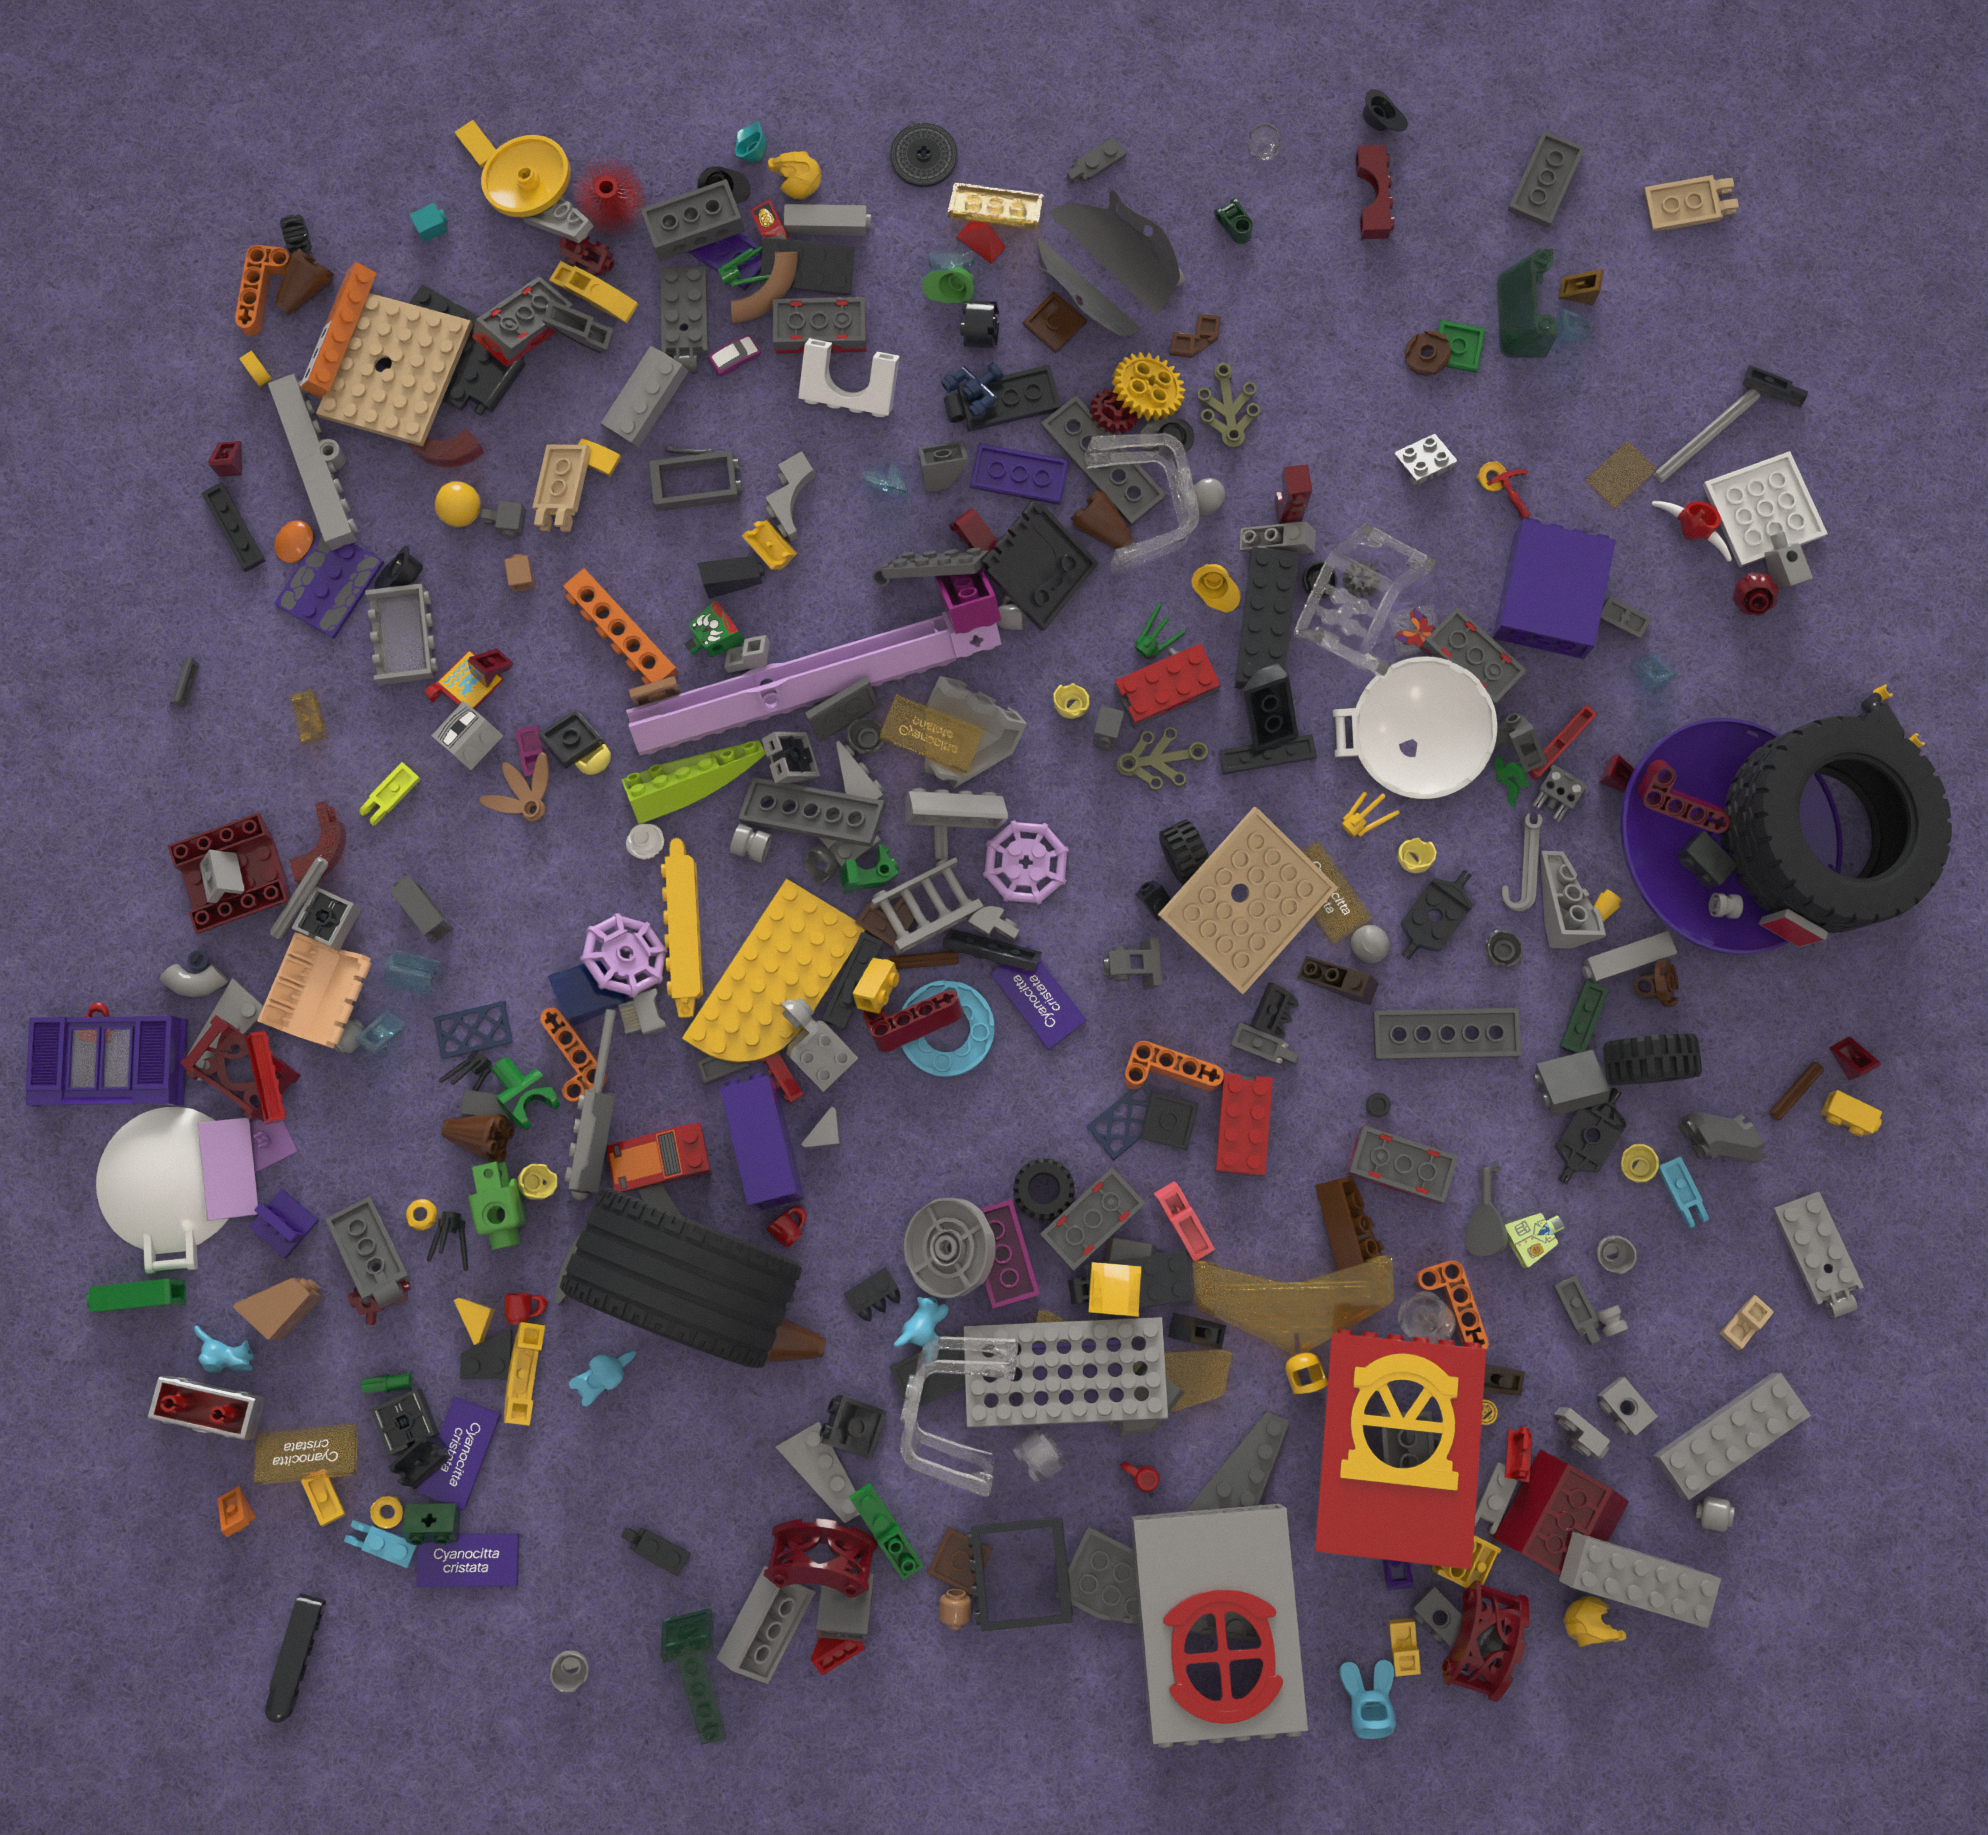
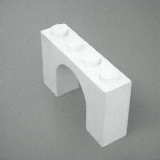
M809 338L804 347L799 399H805L804 401L809 404L825 403L830 408L846 407L855 413L871 412L876 417H885V415L888 416L893 407L900 356L876 352L872 361L869 386L859 392H847L835 385L829 373L832 343Z

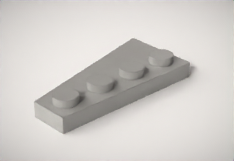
M563 197L549 209L539 214L521 217L526 224L577 243L585 239L589 231L594 227L580 211L575 209Z
M232 978L188 1055L211 1027L210 1021L215 1015L246 1035L257 1023L263 1005ZM221 1032L209 1047H217ZM205 1051L196 1065L202 1069H208L210 1063L204 1059L209 1057L216 1059V1054Z
M817 1422L775 1447L835 1514L846 1523L860 1515L849 1497L856 1492V1489L834 1448L821 1443L823 1438L820 1437V1429L822 1426L820 1422Z

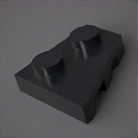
M507 1330L461 1353L460 1379H507L512 1356V1330Z

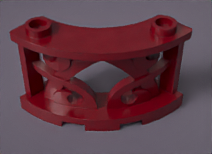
M215 1015L210 1021L212 1025L186 1059L180 1061L186 1068L184 1072L194 1080L201 1078L232 1099L244 1109L242 1113L249 1119L254 1121L255 1118H258L264 1122L261 1104L255 1107L250 1100L252 1095H256L259 1098L256 1082H230L226 1071L225 1058L240 1059L249 1054L246 1036L239 1029ZM221 1032L217 1047H209ZM233 1044H237L240 1047L238 1054L225 1052L226 1049L232 1051L231 1047ZM205 1051L216 1054V1059L212 1057L204 1059L210 1063L208 1069H202L196 1065ZM272 1056V1062L276 1068V1079L281 1076L278 1081L279 1093L282 1095L291 1082L296 1083L301 1075L281 1059ZM217 1071L220 1082L210 1075ZM233 1091H245L244 1098L242 1099Z
M796 1519L773 1526L771 1535L775 1537L768 1569L764 1570L763 1575L778 1588L802 1583L818 1584L833 1588L849 1598L856 1597L869 1590L867 1582L872 1554L878 1545L877 1540L853 1526L850 1529L837 1526V1521L816 1519L815 1522L802 1523V1519ZM819 1543L827 1544L830 1551L837 1558L818 1564L805 1555L804 1552L812 1550ZM853 1568L858 1571L857 1576L853 1575Z
M1475 1580L1463 1592V1614L1459 1633L1452 1650L1442 1663L1441 1670L1444 1684L1449 1686L1455 1684L1488 1695V1700L1498 1702L1514 1679L1510 1675L1515 1664L1520 1665L1526 1647V1643L1522 1642L1524 1628H1529V1600L1527 1596L1519 1594L1516 1597L1481 1585L1480 1581ZM1482 1597H1483V1598H1486V1599H1489V1600L1491 1601L1492 1610H1491L1490 1606H1489L1487 1603L1483 1602V1601H1482V1603H1483V1606H1484V1607H1483V1609L1481 1610V1599H1482ZM1498 1603L1506 1605L1507 1607L1500 1609ZM1494 1624L1495 1632L1503 1642L1501 1650L1493 1651L1483 1659L1479 1651L1477 1637ZM1502 1626L1506 1627L1505 1634L1503 1633ZM1496 1658H1498L1497 1661H1496V1663H1495V1665H1494V1663H1492V1661L1495 1660ZM1461 1670L1465 1672L1474 1670L1470 1675L1460 1673ZM1481 1675L1486 1681L1478 1679V1677Z

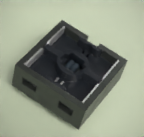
M416 1388L370 1409L389 1456L410 1448L412 1442H417L424 1435L432 1437L439 1435L421 1388Z

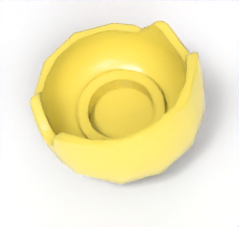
M1074 683L1068 686L1059 685L1053 693L1054 707L1062 717L1074 719L1083 716L1088 711L1090 705L1089 695L1084 688ZM1070 700H1076L1069 708H1067V704Z
M603 744L577 761L575 765L584 774H598L605 770L610 763L611 752Z
M1420 838L1405 841L1399 847L1397 859L1404 870L1414 874L1423 873L1434 863L1437 851L1432 842L1425 843ZM1410 853H1413L1417 856L1418 862L1412 857Z
M1634 1144L1623 1152L1621 1169L1628 1179L1640 1183L1648 1182L1655 1177L1659 1168V1159L1653 1148L1645 1144ZM1639 1160V1162L1637 1163V1165H1636L1635 1168L1633 1169V1168H1632L1633 1163H1634L1635 1161Z
M530 1164L523 1168L518 1176L519 1190L530 1200H543L551 1196L556 1190L557 1175L551 1172L547 1165Z

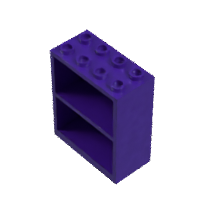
M1523 519L1513 536L1492 639L1585 659L1595 647L1616 540L1609 539V536L1603 534H1587L1586 531L1581 529L1569 530L1564 529L1563 526L1558 524L1546 525L1536 519Z
M764 1073L749 1076L750 1080L740 1082L739 1079L728 1081L725 1083V1087L720 1088L747 1205L756 1211L805 1199L779 1090L769 1076H764Z

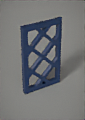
M506 1001L434 1017L433 1021L435 1022L442 1059L512 1043L513 1040L505 1006ZM501 1007L502 1015L498 1021L486 1015L489 1009ZM475 1012L480 1014L473 1027L461 1020L467 1014ZM452 1018L455 1020V1023L447 1033L441 1029L440 1021ZM483 1018L495 1024L488 1036L476 1030ZM459 1023L470 1029L463 1042L452 1036ZM501 1027L505 1030L507 1039L494 1041L491 1037L497 1028ZM473 1033L485 1039L482 1045L469 1047L466 1044ZM449 1038L460 1044L458 1050L446 1053L445 1044Z
M1145 1083L1141 1088L1147 1093L1146 1102L1132 1101L1133 1094L1139 1089H1131L1087 1125V1128L1110 1154L1112 1160L1119 1157L1140 1138L1141 1132L1135 1137H1129L1130 1122L1143 1124L1144 1120L1130 1119L1132 1104L1143 1105L1147 1109L1151 1090ZM1122 1103L1128 1104L1127 1118L1112 1117L1113 1110ZM1102 1119L1109 1120L1107 1134H1100L1094 1128ZM1112 1120L1126 1122L1125 1136L1111 1135ZM1110 1138L1125 1140L1124 1146L1116 1153L1110 1148Z

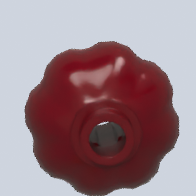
M1749 573L1736 583L1733 601L1743 614L1761 616L1775 607L1779 595V587L1768 574Z

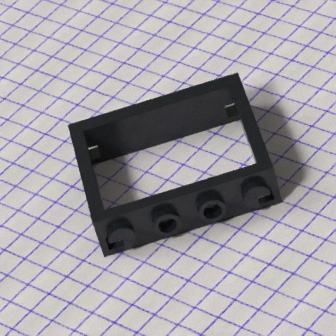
M1062 1516L973 1525L971 1527V1532H967L968 1547H973L974 1558H970L971 1573L976 1574V1584H973L972 1588L973 1597L978 1599L979 1609L975 1610L976 1625H981V1632L1073 1622ZM1052 1527L1061 1614L989 1622L980 1534Z

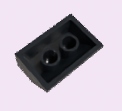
M1278 663L1255 671L1243 688L1253 750L1258 751L1299 735L1289 675Z

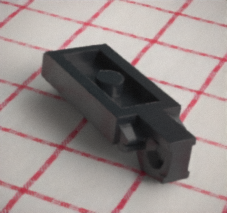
M1750 365L1745 372L1742 385L1747 386L1749 389L1753 388L1766 393L1774 399L1789 402L1790 405L1802 407L1808 395V391L1793 386V381Z
M625 1528L621 1535L623 1539L632 1543L630 1549L634 1553L677 1577L691 1554L648 1529L640 1528L637 1533L630 1528Z

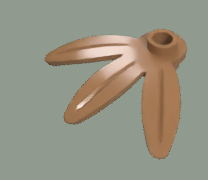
M540 753L537 757L533 773L532 791L522 774L511 764L504 762L502 764L504 776L519 800L506 796L484 795L479 798V802L495 811L510 814L523 813L524 817L531 822L540 820L545 814V804L541 800L545 795L549 781V764L546 754ZM537 807L536 812L532 814V809Z

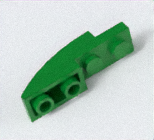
M868 1483L849 1496L851 1502L903 1581L924 1567L896 1519L871 1483Z

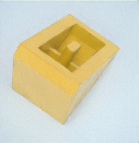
M463 1298L455 1299L454 1302L473 1344L479 1345L483 1343L496 1309Z

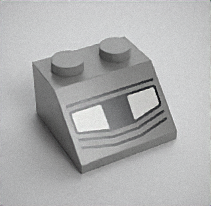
M464 701L431 735L469 770H472L503 737L494 726Z

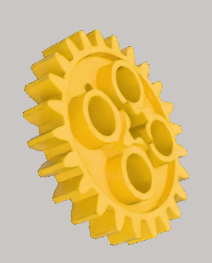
M1139 352L1137 357L1132 353L1129 359L1124 357L1123 361L1119 362L1112 376L1114 379L1111 384L1115 386L1113 393L1119 394L1116 400H1123L1122 408L1129 406L1130 414L1136 411L1138 418L1145 415L1147 421L1150 420L1151 416H1153L1155 421L1159 420L1160 417L1163 420L1167 419L1168 415L1172 417L1175 411H1178L1185 398L1183 396L1185 389L1181 388L1184 381L1177 380L1180 373H1173L1172 371L1175 367H1167L1168 361L1160 362L1158 355L1155 359H1152L1150 353L1146 357L1141 352Z

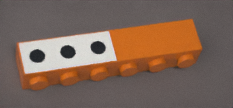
M355 262L345 274L300 385L301 389L320 399L331 389L377 274L358 262Z

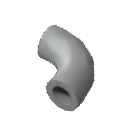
M174 964L167 968L160 976V981L173 992L192 998L210 995L229 982L221 971L212 964L206 970L197 974L188 973L179 964Z

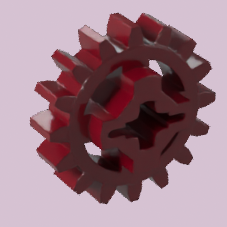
M1113 387L1111 392L1107 388H1104L1102 393L1098 391L1092 399L1089 413L1093 414L1091 420L1098 421L1097 428L1103 426L1105 433L1112 430L1113 435H1116L1118 431L1123 435L1127 430L1131 431L1139 419L1137 412L1134 411L1130 414L1129 406L1122 408L1124 401L1116 400L1119 394L1113 393L1115 387Z

